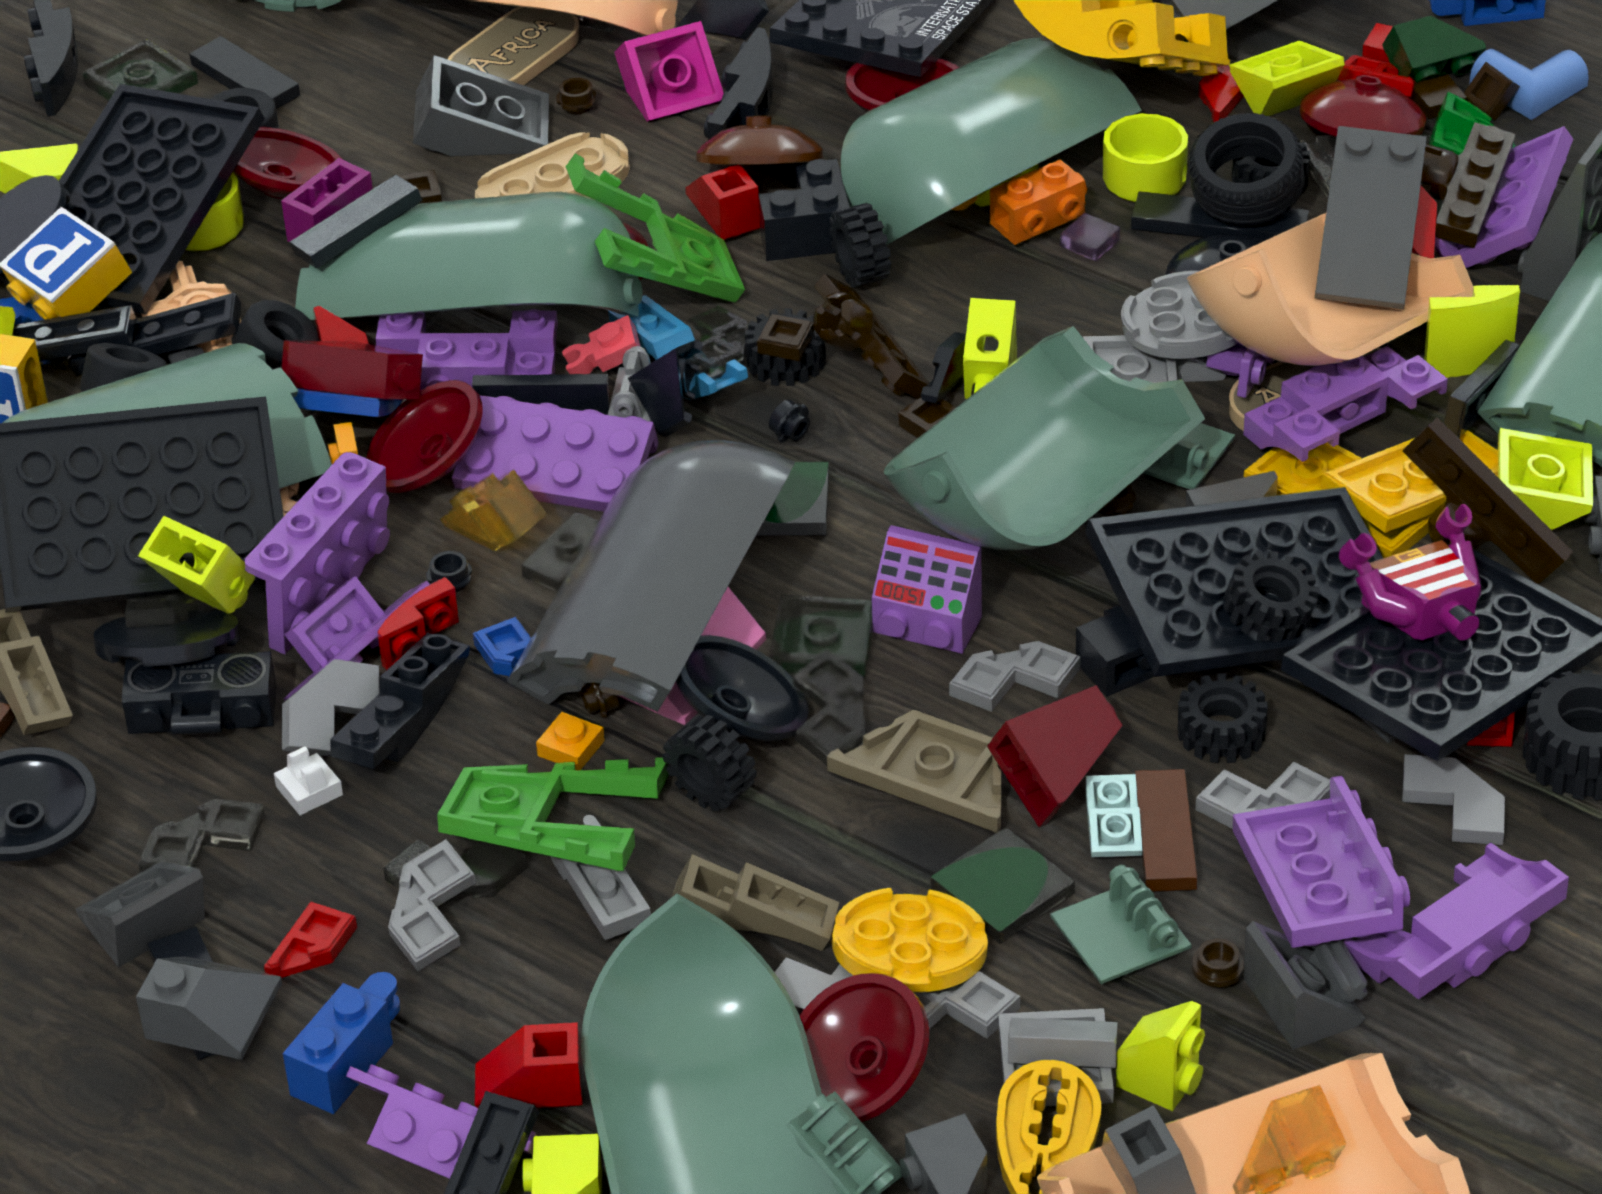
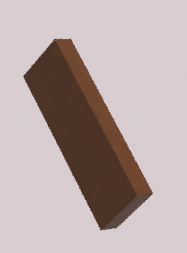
M1185 769L1135 771L1137 801L1140 809L1145 885L1151 891L1197 890V871Z

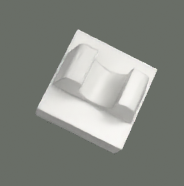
M305 746L287 754V767L274 773L276 788L299 815L343 795L340 779L318 753L309 756V751Z

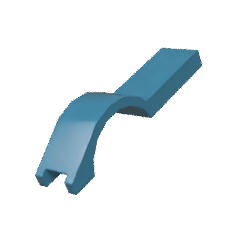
M646 295L642 296V301L638 304L639 317H630L636 326L640 346L655 360L676 347L695 340L692 330L688 325ZM608 310L610 322L625 316ZM701 352L689 359L692 364L699 366V371L692 378L689 388L690 393L695 394L694 399L710 395L748 378L747 368L735 359L726 363L724 375L714 370Z

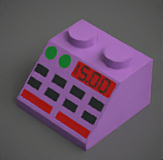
M891 525L887 531L872 594L873 632L963 654L982 618L981 547Z

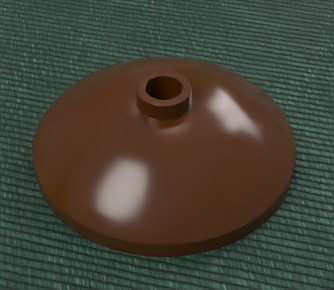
M747 116L746 125L734 126L720 131L702 144L696 151L697 162L710 164H779L806 162L823 158V148L815 140L798 129L772 124L771 116Z

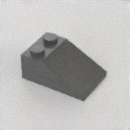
M434 55L416 90L413 144L449 156L529 153L548 144L549 94Z

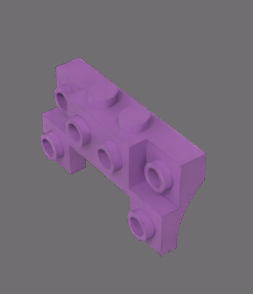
M536 309L512 311L509 333H425V312L380 316L376 333V346L423 354L420 390L449 380L463 381L472 387L473 375L555 374L557 311H540Z
M1386 346L1365 357L1360 356L1341 363L1315 366L1283 381L1281 397L1245 413L1243 435L1260 449L1278 447L1288 451L1303 462L1308 459V451L1326 442L1334 447L1339 444V435L1386 412L1387 396L1395 398L1408 408L1413 409L1416 407L1417 398L1434 390L1441 395L1446 393L1448 378L1419 355L1406 361L1393 349Z
M1489 843L1485 847V854L1467 867L1461 863L1455 866L1453 880L1460 886L1415 915L1412 920L1411 933L1400 929L1372 934L1368 937L1359 938L1356 941L1348 938L1344 940V943L1358 967L1380 984L1390 977L1414 997L1420 999L1445 981L1455 988L1471 976L1481 975L1497 958L1509 950L1515 951L1519 949L1529 937L1531 931L1530 923L1566 899L1569 877L1547 860L1537 862L1521 860Z

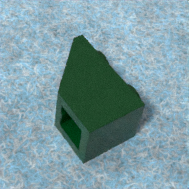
M1431 15L1394 25L1382 44L1389 62L1399 70L1398 75L1411 77L1415 83L1451 73L1454 76L1471 72L1477 58L1486 50L1483 40Z

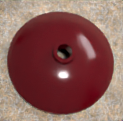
M939 58L920 78L856 63L846 74L845 89L848 96L859 107L868 112L960 67Z
M1360 75L1356 79L1338 80L1316 88L1307 94L1300 104V116L1306 123L1315 129L1336 137L1338 126L1419 136L1424 132L1426 126V116L1418 104L1395 87L1381 83L1379 78L1369 75Z
M260 127L232 173L265 195L276 199H283L335 160L342 158L327 145L308 136L279 128Z
M443 381L420 390L419 399L405 400L387 417L373 437L366 459L386 467V492H411L424 488L447 475L461 462L473 445L481 426L483 405L479 394L463 381Z
M876 973L847 977L819 993L800 1014L822 1094L827 1097L835 1091L861 1122L880 1115L901 1099L916 1080L925 1061L929 1044V1023L926 1011L915 993L893 977Z

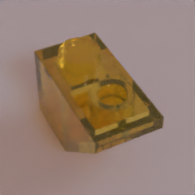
M513 469L499 478L492 472L473 487L469 485L449 500L453 508L441 517L440 520L445 527L493 551H497L519 539L547 513Z
M1321 1085L1270 1101L1259 1121L1232 1187L1235 1194H1245L1253 1190L1255 1194H1269L1283 1187L1286 1184V1179L1303 1173L1306 1179H1312L1324 1175L1336 1167L1335 1162L1347 1143Z

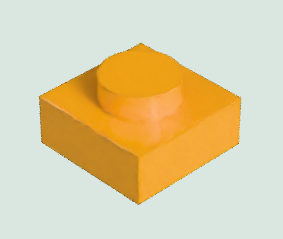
M352 422L334 424L336 443L327 444L332 464L343 453L352 452L358 455Z
M561 712L537 740V756L555 763L575 762V770H581L605 741L604 728Z

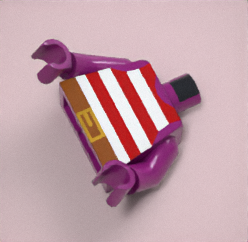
M1461 504L1456 510V522L1450 517L1448 507L1437 518V531L1443 537L1450 539L1451 545H1447L1444 541L1440 540L1370 563L1368 560L1375 554L1377 547L1374 539L1369 534L1361 533L1354 541L1349 539L1341 547L1339 552L1340 562L1349 569L1357 570L1359 576L1355 579L1363 595L1361 603L1370 610L1376 619L1391 623L1409 636L1419 640L1448 631L1458 640H1466L1476 632L1479 626V619L1475 615L1476 603L1481 597V584L1471 541H1465L1463 533L1472 521V512L1465 504Z

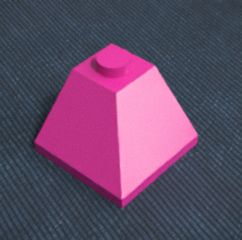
M701 21L625 41L614 52L626 91L647 122L715 104L722 100L724 92Z

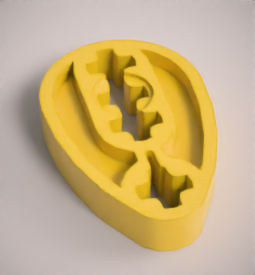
M1058 1060L1031 1062L1014 1071L1002 1086L998 1098L996 1143L1002 1177L1010 1194H1030L1027 1184H1030L1032 1177L1036 1176L1038 1165L1041 1164L1042 1173L1065 1160L1090 1151L1095 1147L1101 1120L1100 1095L1089 1076L1072 1064ZM1050 1080L1061 1081V1089H1059L1057 1094V1114L1053 1117L1052 1138H1050L1048 1145L1038 1144L1037 1135L1040 1134L1042 1128V1112L1040 1111H1044L1046 1107V1087L1049 1086Z

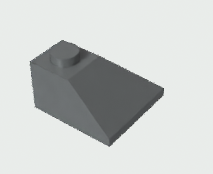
M187 956L158 958L136 995L145 1039L242 1060L282 985L281 976Z

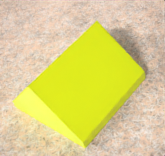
M1299 40L1230 64L1229 67L1231 75L1253 113L1271 116L1299 106L1302 99L1311 91L1335 82L1345 63L1343 56Z
M1500 428L1498 433V478L1553 530L1590 513L1592 510V444Z

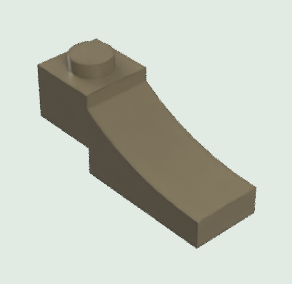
M5 609L0 610V691L11 707L23 735L69 726L73 715L40 637L30 636L20 611L5 613Z
M693 854L678 876L672 895L673 897L677 893L715 915L735 930L778 936L805 944L820 951H823L830 940L839 906L838 901L747 862L740 873L737 874Z

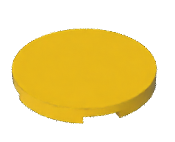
M891 888L879 889L863 894L848 902L835 917L832 949L837 961L853 976L866 973L887 975L899 980L913 992L938 991L959 985L973 977L982 968L987 957L988 939L985 932V922L981 916L963 901L939 891L929 889L927 896L893 894Z

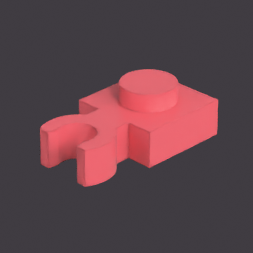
M626 315L590 332V342L586 344H573L565 348L562 354L569 363L565 366L569 374H590L597 366H599L602 372H605L622 364L623 355L627 350L634 346H640L636 326L629 315Z

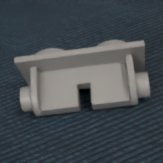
M634 346L624 353V367H619L608 415L624 418L637 416L651 422L631 382L628 380V377L651 364L649 355L644 348Z

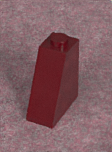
M284 340L282 370L296 388L379 399H419L423 354L350 341Z
M1097 685L1005 721L989 742L987 748L1040 828L1047 825L1123 725L1118 719L1113 706L1107 702Z

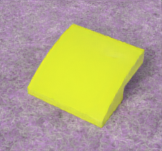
M1519 285L1473 286L1472 297H1429L1424 360L1446 378L1472 374L1506 339L1515 342L1520 295Z

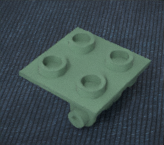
M1200 423L1146 469L1143 474L1187 489H1195L1233 442L1235 434Z
M1125 865L1116 866L1110 872L1109 891L1050 913L1051 919L1100 984L1192 948V944L1178 928V924L1167 914L1151 889L1147 888L1139 878L1137 871L1131 867L1127 868Z
M835 1091L827 1097L821 1094L808 1105V1110L786 1124L795 1135L801 1150L814 1158L832 1178L833 1186L839 1194H880L903 1177L900 1166Z

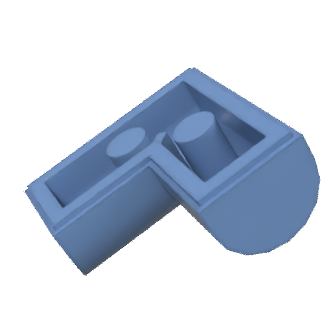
M1488 49L1475 61L1469 84L1472 82L1485 62L1493 65L1520 86L1506 106L1532 120L1587 87L1589 77L1584 60L1571 50H1564L1535 68L1529 69L1495 49Z

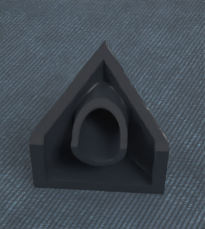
M697 0L677 27L701 21L704 32L734 36L746 40L767 15L769 9L765 0Z
M694 340L676 347L628 377L658 433L665 437L691 423L692 414L684 411L683 397L691 400L695 398V394L690 393L689 388L692 378L699 371V366L692 364L689 359L702 351L703 343Z

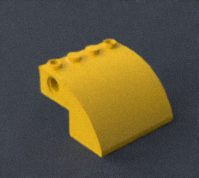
M1013 0L1024 17L1043 36L1062 48L1084 56L1140 65V67H1155L1158 70H1175V73H1193V76L1218 74L1217 67L1230 65L1227 53L1225 16L1204 13L1174 18L1173 6L1153 3L1152 0Z

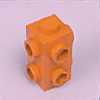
M1061 159L1013 178L990 189V224L1014 245L1085 215L1086 182L1080 173L1075 172Z

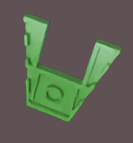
M577 154L573 155L565 167L574 190L646 222L653 240L652 244L657 249L656 251L604 228L595 240L604 267L736 303L745 291V288L723 239L679 213L674 218L663 214L658 201L644 193L638 198L618 188L621 184L619 178L605 170L598 176L585 168L583 157Z
M655 758V767L629 768V759L606 760L605 769L576 771L575 762L556 763L551 772L528 773V764L464 767L437 814L438 832L624 871L635 848L633 828L546 822L561 792L658 799L669 776L666 770L668 763L664 762L663 758Z

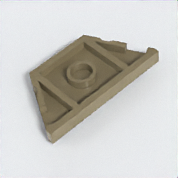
M912 710L896 718L891 725L879 727L863 735V745L845 754L836 749L827 756V771L996 833L1001 829L1002 769L987 748L993 737L920 711Z

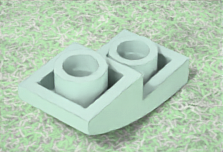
M1136 774L1086 776L1085 792L1091 857L1142 856Z

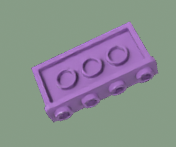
M1565 126L1512 148L1475 248L1435 237V249L1440 257L1461 255L1465 267L1468 268L1478 263L1481 265L1488 264L1502 253L1514 248L1522 250L1532 244L1548 210L1549 202L1557 186L1558 178L1567 160L1566 157L1573 141Z
M480 395L483 405L481 426L473 445L455 467L452 480L455 488L604 512L623 481L631 472L647 460L649 453L656 452L659 442L654 423L637 416L624 418L604 415L592 409L578 411L560 408L552 403L533 404L520 402L507 396L494 398Z
M352 452L343 453L245 558V570L266 581L269 648L286 654L293 645L284 634L347 580L354 576L359 578L368 561L375 554H380L385 549L390 537V530L387 528L389 496L386 495L385 466Z
M1342 776L1330 778L1329 799L1233 814V833L1292 948L1316 946L1324 942L1353 937L1364 938L1372 934L1403 929V908L1410 905V892L1404 876L1396 874L1389 848L1381 847L1377 839L1374 821L1372 818H1365L1357 791L1350 790Z

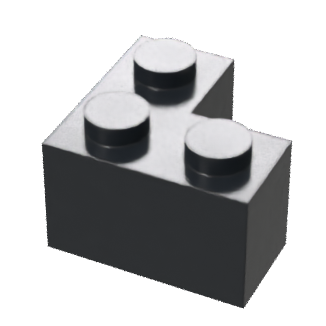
M817 159L810 162L795 164L796 190H778L773 193L758 194L760 233L766 261L836 253L831 245L833 237L829 232V228L832 227L829 220L832 217V212L849 208L837 159Z

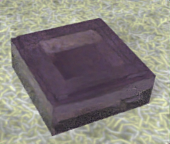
M1083 213L1060 234V247L1097 261L1120 240V227Z

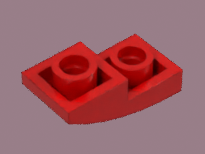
M446 577L430 584L402 603L377 631L382 666L386 671L426 633L435 634L459 622L455 587Z

